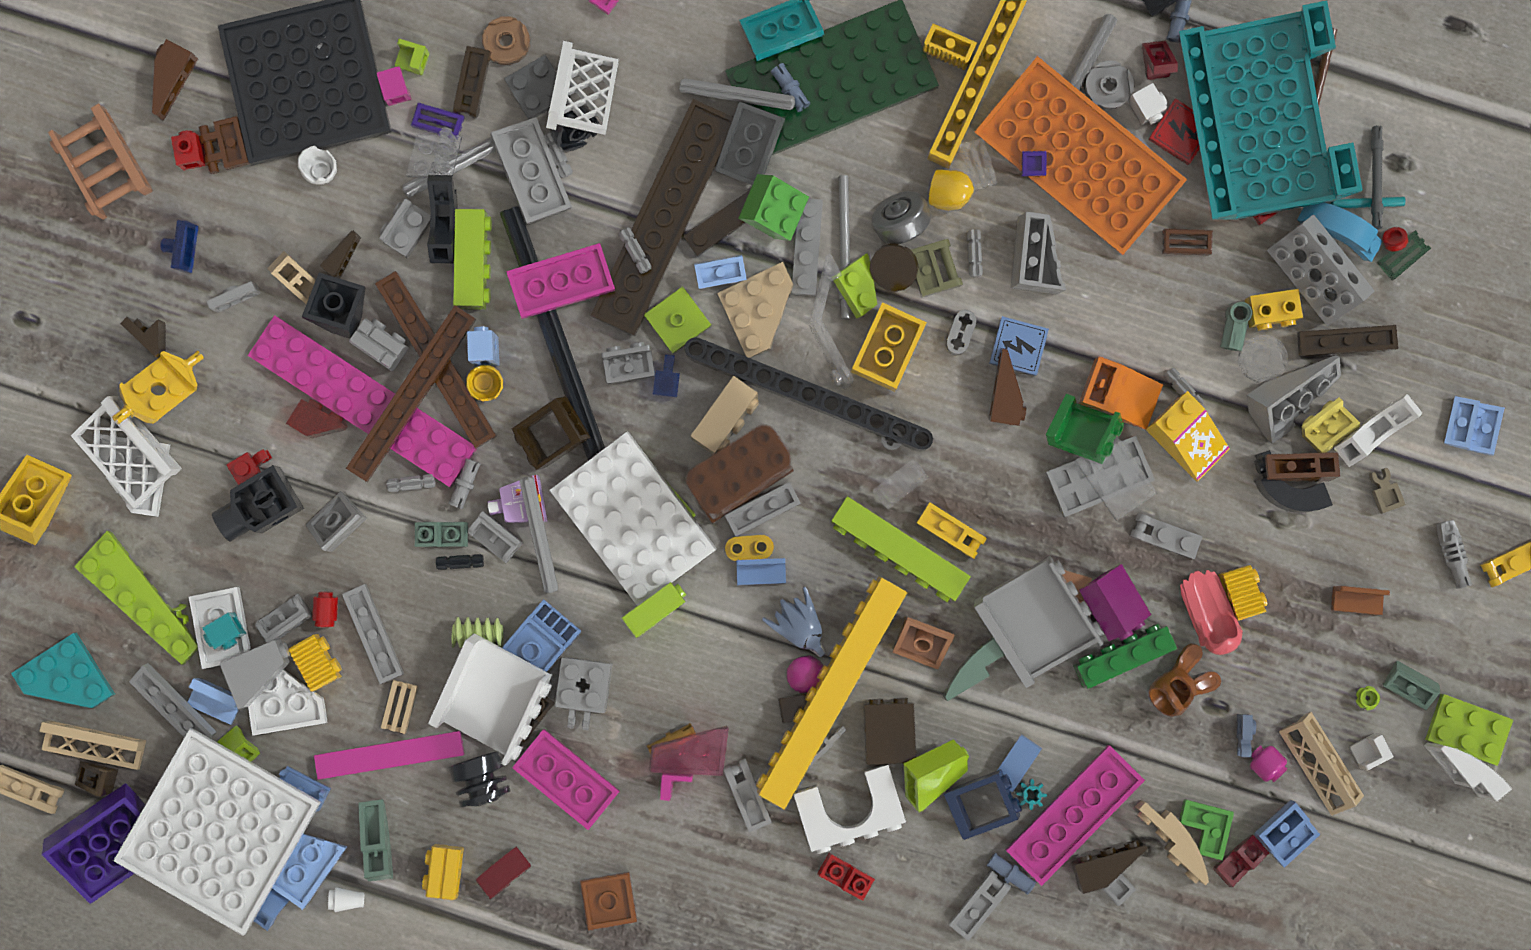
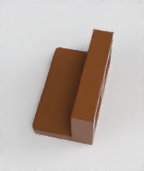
M1333 586L1331 610L1383 615L1384 596L1390 595V590Z

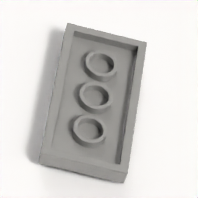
M536 117L491 132L490 136L526 225L572 208Z

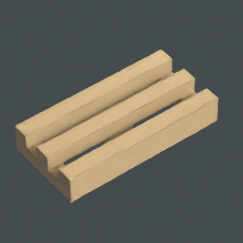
M393 680L381 725L382 729L406 734L418 689L417 685ZM398 686H400L401 691L397 702L393 722L391 725L389 724V720L392 713ZM408 688L411 691L402 726L399 727L397 725Z

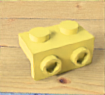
M1339 397L1335 401L1327 402L1318 414L1309 416L1303 422L1302 437L1318 453H1327L1360 427V422L1343 407V400Z

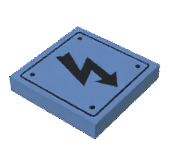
M1002 316L989 364L997 366L1000 348H1005L1009 352L1014 371L1036 376L1049 329Z

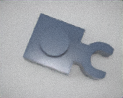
M1237 714V756L1251 757V740L1256 733V721L1253 720V715Z

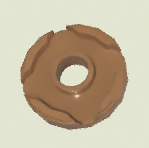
M501 16L492 20L486 27V30H484L482 45L484 50L492 52L490 58L492 61L501 65H512L520 62L527 55L530 48V36L526 26L516 18ZM502 36H511L513 38L512 43L509 46H502L500 44Z

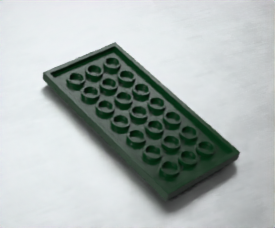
M903 0L894 1L823 30L824 35L759 61L754 58L725 70L730 86L783 94L782 87L771 74L772 69L776 66L779 68L778 65L783 63L792 78L799 82V88L807 100L810 101V105L805 109L802 107L803 110L797 112L795 106L792 110L745 103L785 118L772 155L939 87L928 58L922 50V44Z

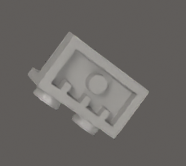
M405 198L403 202H399L394 208V216L389 223L386 222L381 228L379 239L408 258L429 227L431 215Z

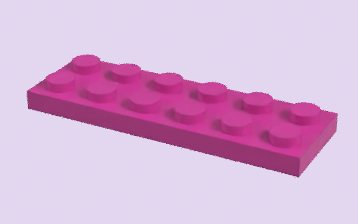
M1107 745L1005 850L1042 886L1145 780L1110 745Z

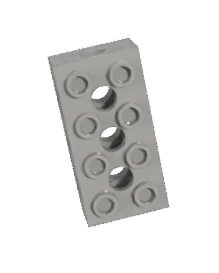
M1314 214L1267 250L1327 326L1361 304L1374 292V289Z

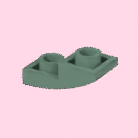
M415 522V547H468V522Z

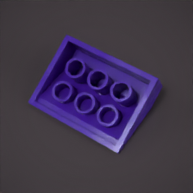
M125 783L45 838L41 855L91 904L135 874L116 863L114 859L146 805Z

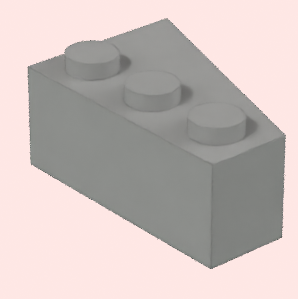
M1025 212L1018 216L1011 288L1050 294H1059L1066 290L1060 273V260L1057 259L1056 241L1050 215Z

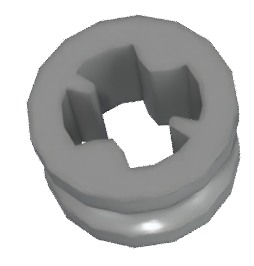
M892 429L893 433L897 435L896 437H902L900 431ZM881 436L882 445L886 449L895 450L901 446L900 443H893L892 446H889L887 444L888 440L885 441V437Z

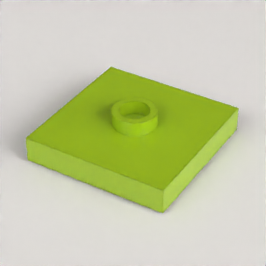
M683 286L645 314V318L672 354L684 347L689 339L699 336L712 326Z

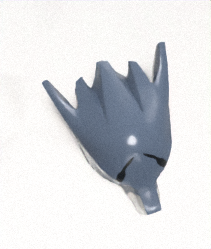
M803 587L806 604L798 598L793 599L795 604L782 599L780 600L782 614L779 612L775 613L779 625L765 617L762 620L795 646L809 649L818 657H822L826 654L820 640L822 628L806 587Z

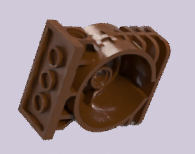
M760 425L692 468L686 476V484L713 524L794 470L790 464V453L776 431L771 426Z

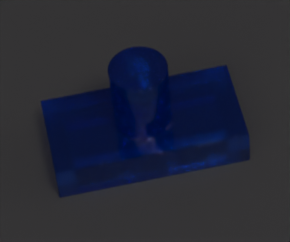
M177 220L175 239L163 238L161 240V251L172 253L170 268L183 273H192L198 225L184 220Z

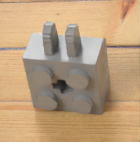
M569 657L561 658L555 707L569 709L568 728L573 729L575 725L576 710L585 711L582 727L583 730L587 731L590 726L591 712H606L613 663ZM582 678H585L586 683L590 684V688L585 689V692L581 691V687L578 686V682H581Z

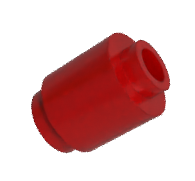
M318 592V596H313L312 620L315 621V627H335L338 614V597L333 596V592Z

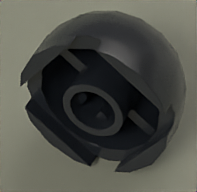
M584 105L578 107L583 114L591 111ZM573 111L564 114V117L575 119L578 117ZM595 116L589 119L592 123L599 124ZM558 124L556 130L550 129L554 142L558 147H562L564 151H574L588 144L584 140L590 136L594 138L597 135L595 132Z

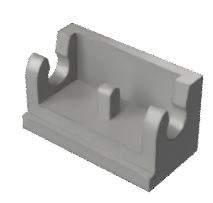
M483 511L468 529V533L506 564L523 544L520 539Z
M296 594L264 618L258 620L255 625L266 643H269L273 640L281 639L310 619L312 612L302 597Z

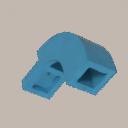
M1326 202L1303 207L1297 219L1300 223H1303L1314 214L1331 237L1349 246L1364 261H1373L1383 242L1377 236L1378 230L1359 216Z

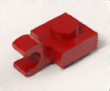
M264 449L254 454L253 457L249 452H246L228 463L227 467L237 484L240 485L260 473L259 466L270 461L273 457L268 450L265 451Z

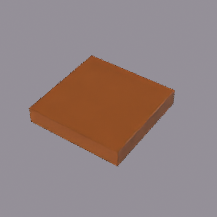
M630 872L580 881L588 930L637 922Z

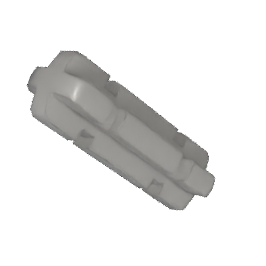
M550 132L546 133L544 138L555 166H558L560 178H566L573 173L571 166L566 163L568 160L562 147L556 145Z
M628 227L621 230L619 236L622 242L626 243L625 247L634 263H637L636 267L642 274L649 271L651 265L648 259L644 258L645 254L636 238H633L634 234Z
M978 229L968 230L967 232L970 277H980L983 274L982 265H980L982 262L981 243L979 242L981 232Z
M1175 368L1169 369L1164 374V378L1168 383L1173 384L1172 387L1180 396L1188 391L1201 405L1203 404V399L1198 394H1195V390L1183 377H1179L1180 373Z
M432 474L423 475V477L420 475L402 477L400 480L393 478L387 480V489L389 492H398L399 489L407 491L422 489V487L432 488L435 487L436 482Z

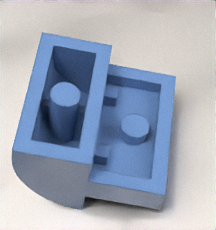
M1293 800L1287 802L1254 833L1258 841L1266 847L1284 868L1321 835L1310 823L1307 815Z

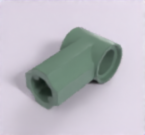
M1238 302L1227 308L1220 344L1221 348L1242 351L1248 321L1252 316V309L1247 303ZM1236 307L1243 310L1244 316L1241 320L1234 317V309Z

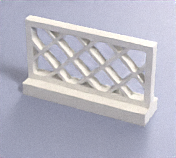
M563 41L546 128L556 130L558 124L605 135L619 59L572 49L573 43ZM575 58L584 60L587 65L580 67L574 60ZM607 65L611 66L612 69L604 73L599 66ZM593 69L598 76L590 79L585 72ZM579 75L585 82L577 85L571 78ZM603 80L608 87L600 90L596 83ZM590 87L595 93L587 96L582 89ZM576 93L581 100L573 102L568 96ZM598 98L605 103V105L599 108L592 102ZM586 104L592 111L583 114L578 107ZM573 111L578 117L575 119L564 117V114ZM597 116L602 121V125L594 124L589 119Z
M107 396L101 402L102 406L71 437L135 509L148 499L170 476L176 475L182 468L138 418L129 416L118 425L112 419V416L123 409L124 403L119 396ZM105 412L111 417V428L100 427V417ZM87 429L94 430V444H87L81 437ZM100 430H111L110 445L100 444ZM116 431H123L127 435V446L116 445ZM100 447L110 448V462H103L100 459ZM116 448L127 449L126 463L116 462ZM132 449H139L143 453V464L132 463ZM115 465L126 466V480H119L115 476ZM132 466L143 467L142 481H131ZM148 467L156 468L162 476L155 482H148ZM131 484H142V495L137 500L131 494Z

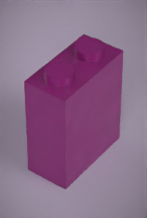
M1122 564L1104 572L1079 590L1108 641L1116 638L1122 641L1133 634L1132 631L1145 625L1144 620L1152 615Z

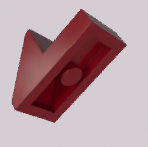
M1166 40L1142 43L1144 65L1148 80L1168 78L1172 72L1178 71V62Z

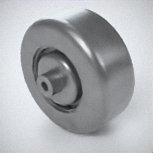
M904 191L890 196L876 208L872 216V225L883 242L887 244H902L916 238L928 227L932 213L925 198L920 193Z

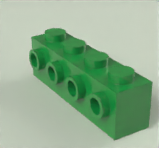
M1159 624L1152 625L1145 629L1146 633L1138 637L1136 634H1133L1124 639V643L1120 645L1110 644L1101 648L1100 654L1095 656L1088 654L1079 658V663L1073 665L1082 687L1085 689L1092 688L1176 650L1177 646L1168 627L1159 626Z

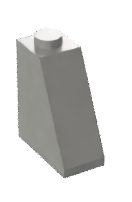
M281 639L273 640L219 663L238 709L250 706L290 663L288 658L290 656L289 648L285 642L282 643Z

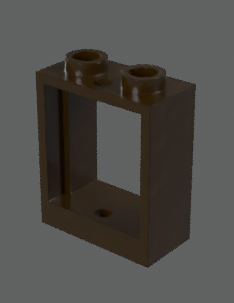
M566 396L555 398L511 428L515 434L516 442L522 446L527 454L529 464L536 470L548 467L591 438ZM553 412L570 442L547 457L530 427Z

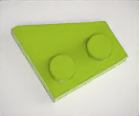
M868 253L861 255L831 277L856 319L862 317L878 305L874 281L870 272Z

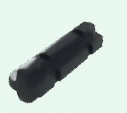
M473 554L472 556L457 555L449 556V558L441 556L436 557L435 563L438 570L471 568V566L478 568L484 566V556L482 554Z

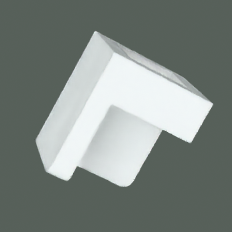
M1374 733L1349 747L1359 768L1363 770H1370L1393 758L1386 741L1380 734Z

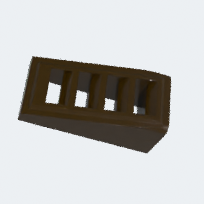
M351 230L320 266L331 276L341 279L361 237L354 230Z

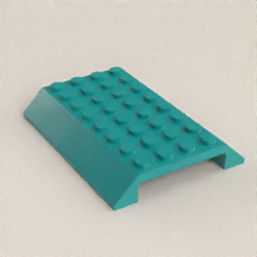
M1327 0L1302 5L1301 11L1208 31H1204V26L1179 31L1212 220H1237L1324 202L1327 203L1363 191L1354 142L1328 147V150L1325 144L1310 60L1336 49Z

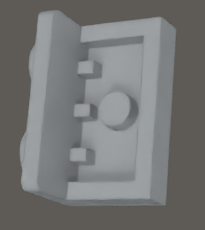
M644 342L630 344V348L622 350L620 346L606 348V352L601 353L607 384L655 377L650 345L645 346Z

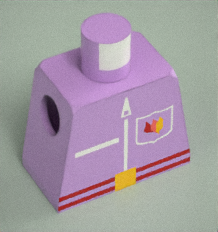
M533 475L531 477L535 481L543 521L548 522L540 477ZM519 481L499 488L501 499L488 501L490 515L504 513L505 522L529 523Z

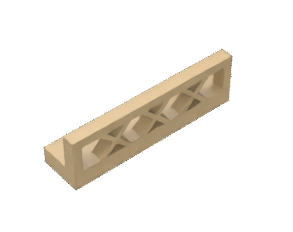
M1312 712L1303 715L1298 722L1279 731L1331 816L1358 805L1364 795ZM1298 729L1303 737L1302 743L1293 740L1289 732ZM1305 751L1314 754L1316 758L1315 764L1306 761L1304 757ZM1318 772L1327 775L1330 780L1329 785L1323 784L1318 780ZM1331 793L1340 796L1344 804L1335 807L1330 799Z
M44 721L41 723L40 732L45 733L42 746L44 751L136 770L140 769L146 740L56 721ZM52 735L63 736L66 741L60 747L50 746ZM76 740L87 741L90 748L84 752H79L73 742ZM100 745L111 746L114 753L108 757H103L97 747ZM124 750L135 751L134 763L125 761L121 752Z

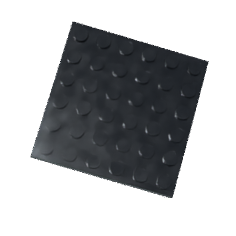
M323 0L218 25L247 158L251 166L299 155L303 150L311 146L325 149L392 133L385 100L377 77L378 70L361 0Z

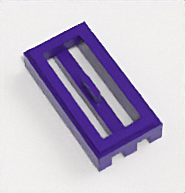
M418 102L411 126L458 140L465 117ZM423 110L457 120V122L454 124L420 113ZM418 119L454 129V132L420 123Z

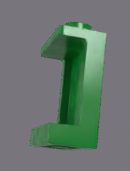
M1066 394L1046 432V438L1050 446L1103 464L1106 456L1110 457L1114 448L1113 441L1116 436L1121 435L1124 423L1122 422L1121 413L1115 411L1113 416L1077 404L1075 396Z

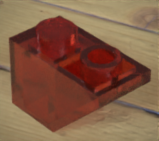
M311 398L309 402L301 399L286 422L287 425L310 438L344 431L348 427L342 423L343 417L333 411L327 414L321 410L323 405Z

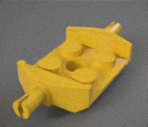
M162 351L160 357L127 383L119 384V391L124 406L123 409L112 416V419L118 425L129 416H135L146 423L154 424L197 390L198 385L192 370L193 366L204 359L203 355L196 351L189 358L182 359ZM154 386H161L165 389V393L155 395L151 392V389Z

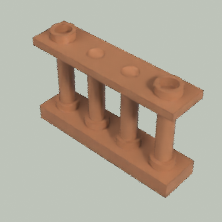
M98 103L91 107L95 115L92 117V121L63 137L53 130L48 133L52 139L50 145L57 154H61L86 198L85 206L92 216L96 215L104 220L107 218L102 209L104 206L132 190L135 192L139 191L146 196L153 192V189L108 110ZM96 129H103L106 135L104 141L73 158L67 147L68 145ZM109 149L111 151L115 150L118 156L115 158V162L87 178L84 177L79 166ZM120 170L127 171L130 177L127 179L128 182L98 199L95 197L90 187Z

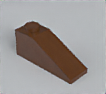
M168 39L158 47L154 60L152 113L162 121L165 120L198 61V58L192 52Z
M1000 348L988 420L1020 426V420H1025L1027 407L1023 406V398L1009 352L1005 348Z
M1338 452L1265 455L1267 480L1329 482L1340 477Z

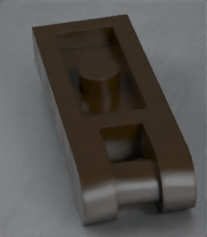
M466 46L453 105V113L461 114L463 112L469 114L470 117L478 118L491 51ZM465 96L472 97L471 104L464 103Z

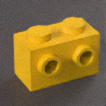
M1298 289L1253 295L1244 300L1252 309V316L1248 321L1249 328L1257 327V331L1271 329L1273 324L1280 323L1281 327L1296 325L1297 320L1303 318Z

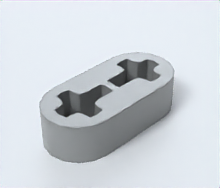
M961 310L953 320L946 340V349L952 355H961L968 348L976 325V316L970 310ZM967 315L971 325L967 324L964 331L960 330L962 322L959 321V318ZM958 334L962 335L960 343L964 346L955 350L951 340L955 341Z

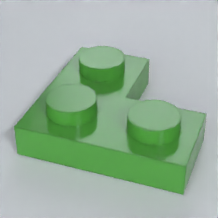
M1184 799L1179 821L1183 825L1202 829L1198 845L1200 854L1223 860L1234 812Z

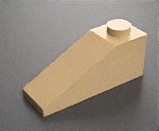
M283 251L267 269L291 292L307 304L316 279Z

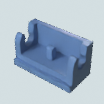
M289 766L281 770L279 773L280 779L320 801L321 803L316 812L320 811L331 788Z

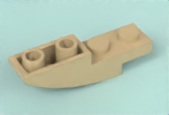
M1140 800L1135 806L1139 811L1137 816L1147 825L1152 823L1157 828L1155 833L1165 842L1170 840L1164 847L1169 852L1167 858L1177 867L1180 864L1188 870L1185 875L1195 884L1200 881L1202 884L1207 885L1209 879L1203 858L1197 845L1182 823L1170 811L1165 810L1159 815L1145 801Z

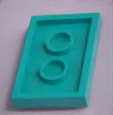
M789 0L739 20L757 61L824 35L823 28L809 0Z

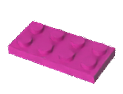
M600 243L506 271L521 319L615 291Z
M545 729L541 731L512 767L587 830L591 828L620 792L618 788Z

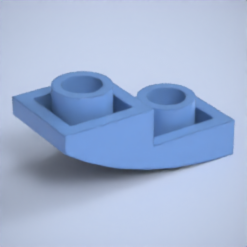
M1022 734L998 768V770H1002L1003 775L1007 774L1012 784L1011 792L1014 791L1042 750L1041 747Z

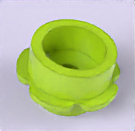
M1372 686L1360 688L1356 693V703L1360 708L1373 710L1380 702V695Z

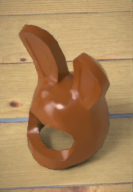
M1195 643L1185 646L1179 654L1173 669L1159 676L1149 687V698L1152 704L1164 715L1170 717L1181 715L1188 709L1196 695L1212 692L1221 684V678L1216 672H1205L1194 679L1188 674L1203 655L1201 647Z

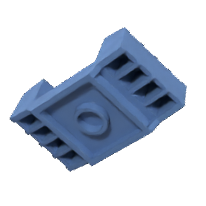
M543 599L502 648L547 672L567 647H570L581 634V630Z

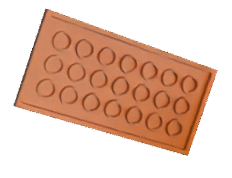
M1038 56L975 131L976 135L1021 172L1022 151H1047L1046 176L1027 177L1121 255H1124L1187 180Z

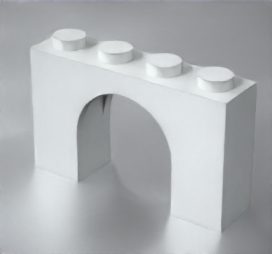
M888 764L863 770L871 793L872 804L866 818L855 825H840L827 816L817 785L794 792L811 852L816 851L817 854L831 850L830 846L840 843V846H846L854 843V838L860 836L868 839L877 836V831L886 828L888 832L902 828L901 824L905 823L906 820Z

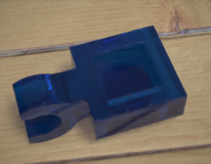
M665 354L663 371L656 370L653 395L677 398L680 373L673 372L675 355Z

